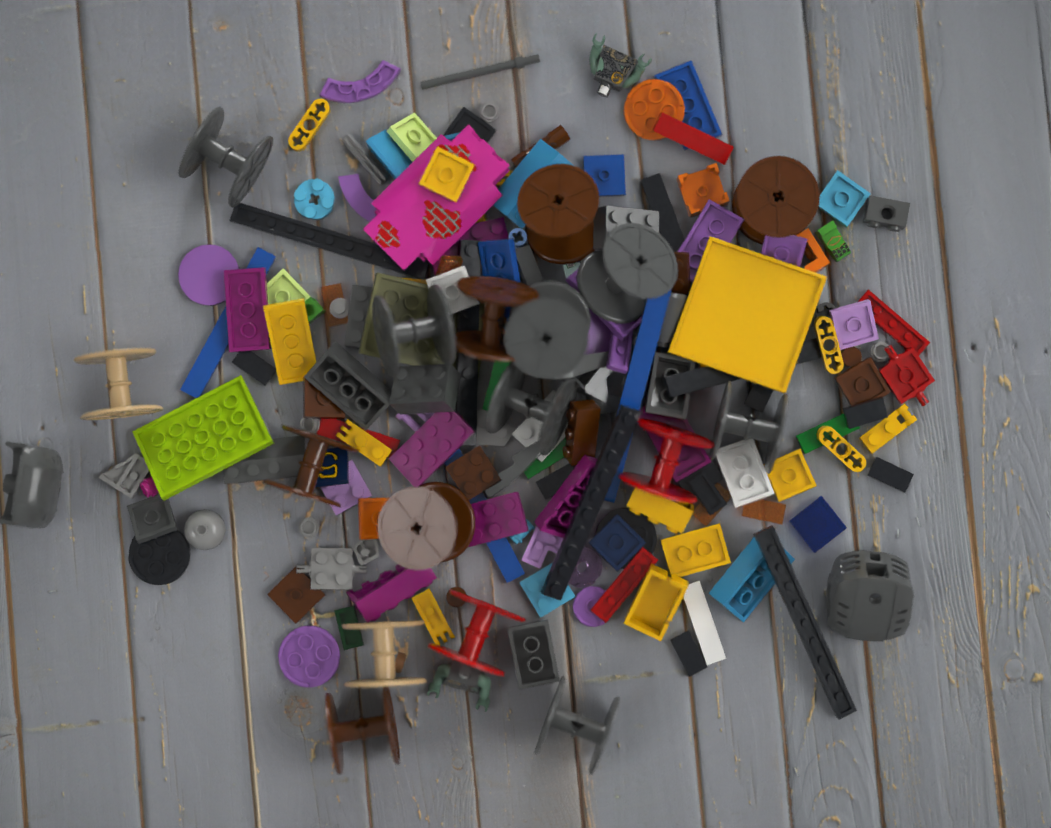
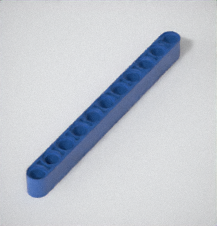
M671 290L663 296L647 299L619 407L623 404L640 410ZM632 437L604 501L615 503L621 481L618 476L620 473H623Z

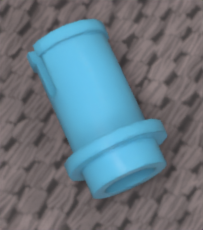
M527 519L529 531L509 536L516 545L519 542L522 543V539L535 529Z

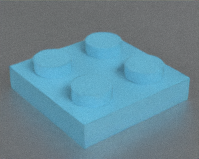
M837 170L820 194L818 208L847 228L871 193Z
M553 562L519 582L540 618L575 597L569 585H567L561 600L545 596L541 593Z

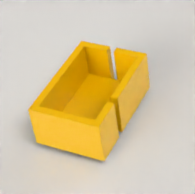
M635 487L626 505L630 507L629 511L637 515L642 513L648 516L647 519L652 523L659 524L660 522L667 526V530L675 534L678 532L683 533L694 512V504L673 501Z
M651 563L624 618V624L661 641L669 626V621L671 622L688 588L689 581L674 574H671L669 577L668 571Z

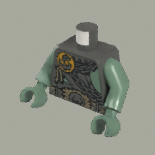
M596 33L592 39L594 45L589 57L590 69L592 74L595 75L594 80L601 83L597 93L603 97H608L611 89L621 91L622 88H629L638 82L645 71V67L652 62V58L647 63L642 60L645 54H642L638 60L603 45L606 38L605 35L601 42L597 41Z
M452 660L448 664H441L437 668L433 682L429 683L428 696L430 692H436L435 698H438L441 685L443 684L480 695L476 709L478 710L479 706L482 705L485 707V712L487 711L491 702L488 698L490 695L491 679L484 674L483 670L457 660Z

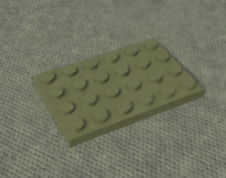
M377 272L358 353L380 358L372 318V303L375 295H380L385 299L394 323L409 321V318L416 320L428 317V285ZM482 301L479 304L480 331L482 330L483 323L480 316L484 313L486 303ZM455 313L451 317L454 333H457V313ZM432 337L418 340L416 344L413 341L398 344L400 363L410 366L444 364L436 351ZM455 353L454 363L452 364V366H453L455 369H456V353ZM478 358V375H479L480 366H481V361H482V359H479V358Z

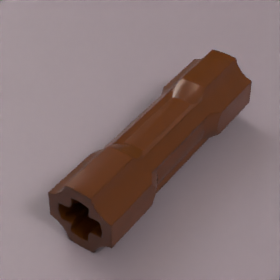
M559 125L542 140L552 148L558 149L570 141V137L565 129ZM534 145L511 159L515 168Z

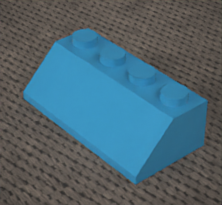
M384 130L367 139L366 144L389 174L396 179L412 161L386 132L387 130Z
M539 139L498 188L503 196L493 206L518 228L523 229L525 223L518 212L517 198L525 180L532 173L545 166L573 164L542 139Z
M754 537L709 592L716 601L743 623L775 584ZM785 550L791 564L795 559Z

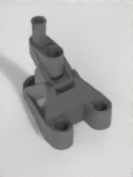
M609 351L585 354L583 360L574 370L557 378H549L550 380L560 379L563 382L571 378L575 379L577 393L585 395L586 400H594L601 408L600 414L610 413L612 426L621 398L609 394L607 390L606 378L613 371L606 368Z

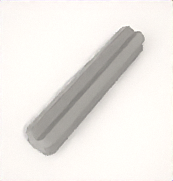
M348 134L345 136L342 142L380 185L386 182L388 179L386 174L352 135Z

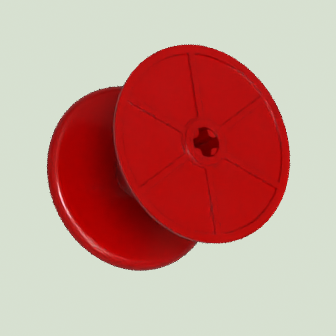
M639 418L637 424L640 427L664 437L658 455L654 456L656 462L652 475L650 477L638 473L623 472L618 477L623 482L650 494L678 502L696 503L697 498L694 494L672 484L671 480L676 466L680 465L678 459L683 444L712 449L715 447L714 442L677 426Z
M450 589L451 595L476 605L469 626L464 628L466 634L459 651L434 643L428 644V647L470 666L499 676H505L501 669L479 660L478 657L485 638L489 637L487 633L496 613L519 622H525L526 619L500 607Z

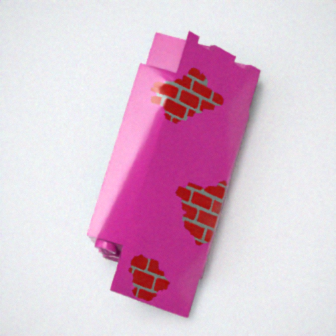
M469 124L452 141H449L441 134L371 203L376 209L374 212L376 216L363 230L403 270L417 257L423 262L427 260L433 265L503 196L495 185L510 171L508 168L510 165L495 153V150L484 139L482 140ZM437 147L475 165L457 203L419 185Z

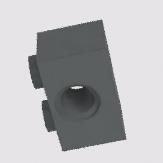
M870 195L866 201L863 223H868L867 226L872 228L885 226L888 227L887 230L900 232V229L903 230L906 227L910 203ZM882 210L889 211L891 218L884 219L881 215Z

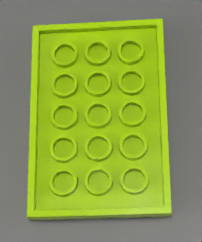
M242 375L132 431L158 492L164 501L274 444Z

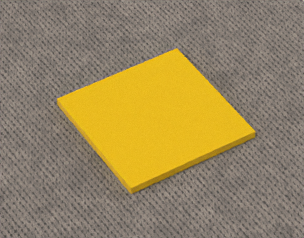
M710 236L668 353L785 394L827 276Z

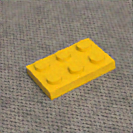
M720 523L660 540L670 576L674 574L683 577L731 563Z

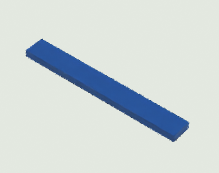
M258 247L246 269L264 267L266 268L267 276L276 256ZM226 306L180 389L194 398H198L203 394L229 346Z
M460 448L445 462L446 466L463 456ZM482 492L469 500V502L472 504L487 499ZM506 537L486 542L507 583L525 574Z

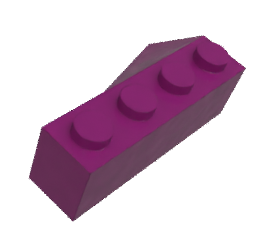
M398 564L395 567V571H385L379 574L378 580L373 582L368 580L361 584V589L355 592L352 589L347 591L346 594L367 623L379 619L385 611L396 608L402 600L413 597L419 589L430 586L433 580L437 578L431 568L413 570Z

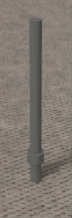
M539 55L514 57L515 60L421 81V87L423 90L512 68H525V65L540 62Z

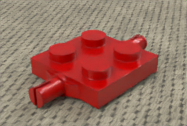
M892 345L884 348L890 360L878 370L898 402L903 404L910 398L916 397L921 406L928 404L929 401L923 394V391L935 380L914 348L910 347L900 354L895 352Z

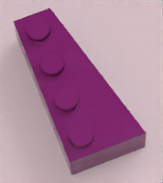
M588 455L582 457L535 519L534 523L540 531L564 538L595 466L596 458Z

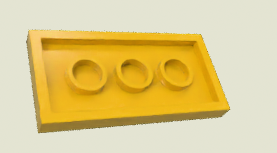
M304 298L264 305L263 309L279 385L303 381V377L317 362Z

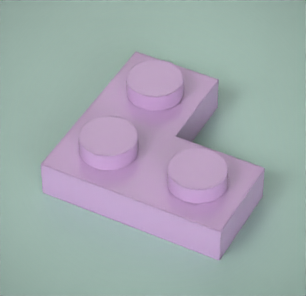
M536 526L521 561L540 569L548 550L557 554L563 538L540 531Z

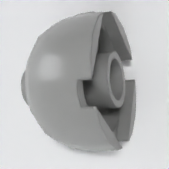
M205 509L191 514L184 527L186 540L191 546L200 550H210L220 545L226 532L225 522L221 516L214 511Z

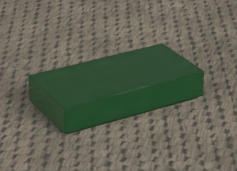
M355 605L334 610L343 649L348 650L364 646L361 629H344L342 627V624L359 623Z

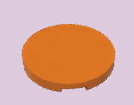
M658 79L642 81L633 87L626 97L624 105L626 123L636 135L643 139L656 141L667 138L652 130L661 112L679 121L684 119V100L676 87L667 81Z

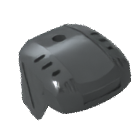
M6 442L5 446L13 450L12 474H6L3 482V491L8 494L4 513L0 517V524L28 528H45L51 523L57 512L62 474L64 473L61 456L57 451L48 447Z
M867 550L851 551L839 555L834 561L827 581L828 627L846 638L862 641L883 642L904 635L909 627L914 598L907 562L892 554ZM874 593L880 595V597L875 599L871 598L870 596Z

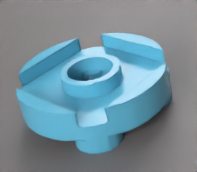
M320 179L304 181L294 193L295 207L305 218L321 220L327 217L333 210L335 202L334 192L327 183ZM311 195L320 196L317 205L309 203Z

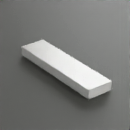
M700 581L690 583L683 598L706 665L726 659L701 583Z

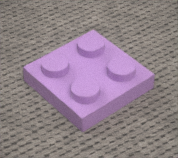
M869 299L829 310L840 350L879 339Z
M353 460L349 461V484L321 487L327 499L341 504V508L331 505L336 516L357 505L359 498H369L372 496Z

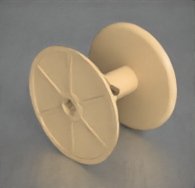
M120 349L75 357L74 362L77 364H106L108 384L105 387L109 388L111 405L109 409L85 413L81 415V420L117 419L163 411V407L160 405H131L129 386L132 385V382L128 379L127 371L128 361L151 357L156 354V349Z
M424 621L342 624L344 629H373L374 652H371V655L374 656L375 678L347 681L344 686L380 687L426 683L427 680L423 677H396L395 655L398 652L394 651V628L420 626L424 624Z

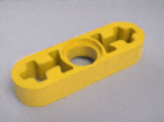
M316 99L289 136L288 143L294 151L300 152L307 147L329 115L330 106L326 100ZM322 104H324L325 112H319L317 117L320 118V120L317 121V119L314 116H311L310 114L313 113L315 115L318 111L316 106H321ZM313 120L315 122L314 129L310 131L304 129L305 121ZM300 129L303 133L309 135L307 138L303 135L301 138L302 145L294 146L293 139H299L302 135L301 132H298Z
M819 316L814 321V330L822 355L823 365L827 372L838 374L842 371L844 362L834 323L829 317ZM822 320L828 323V326H826V332L828 334L831 333V336L826 335L821 338V335H825L824 330L822 328H819V325L822 324ZM827 339H831L834 342V347L830 351H826L823 347V343ZM836 352L837 355H833V359L839 364L836 365L834 370L832 367H829L832 361L831 357H826V354L830 355Z
M822 426L818 429L817 439L850 470L860 472L865 468V457L830 426ZM823 432H830L829 435L835 441L832 443L830 440L826 438L823 440ZM841 443L847 446L844 454L836 452V447ZM851 455L855 459H859L860 465L852 467L854 463L848 456Z

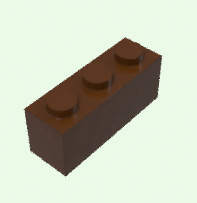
M594 400L570 401V408L567 410L568 426L565 428L566 445L563 447V456L571 466L577 465L584 455L595 458L601 408Z

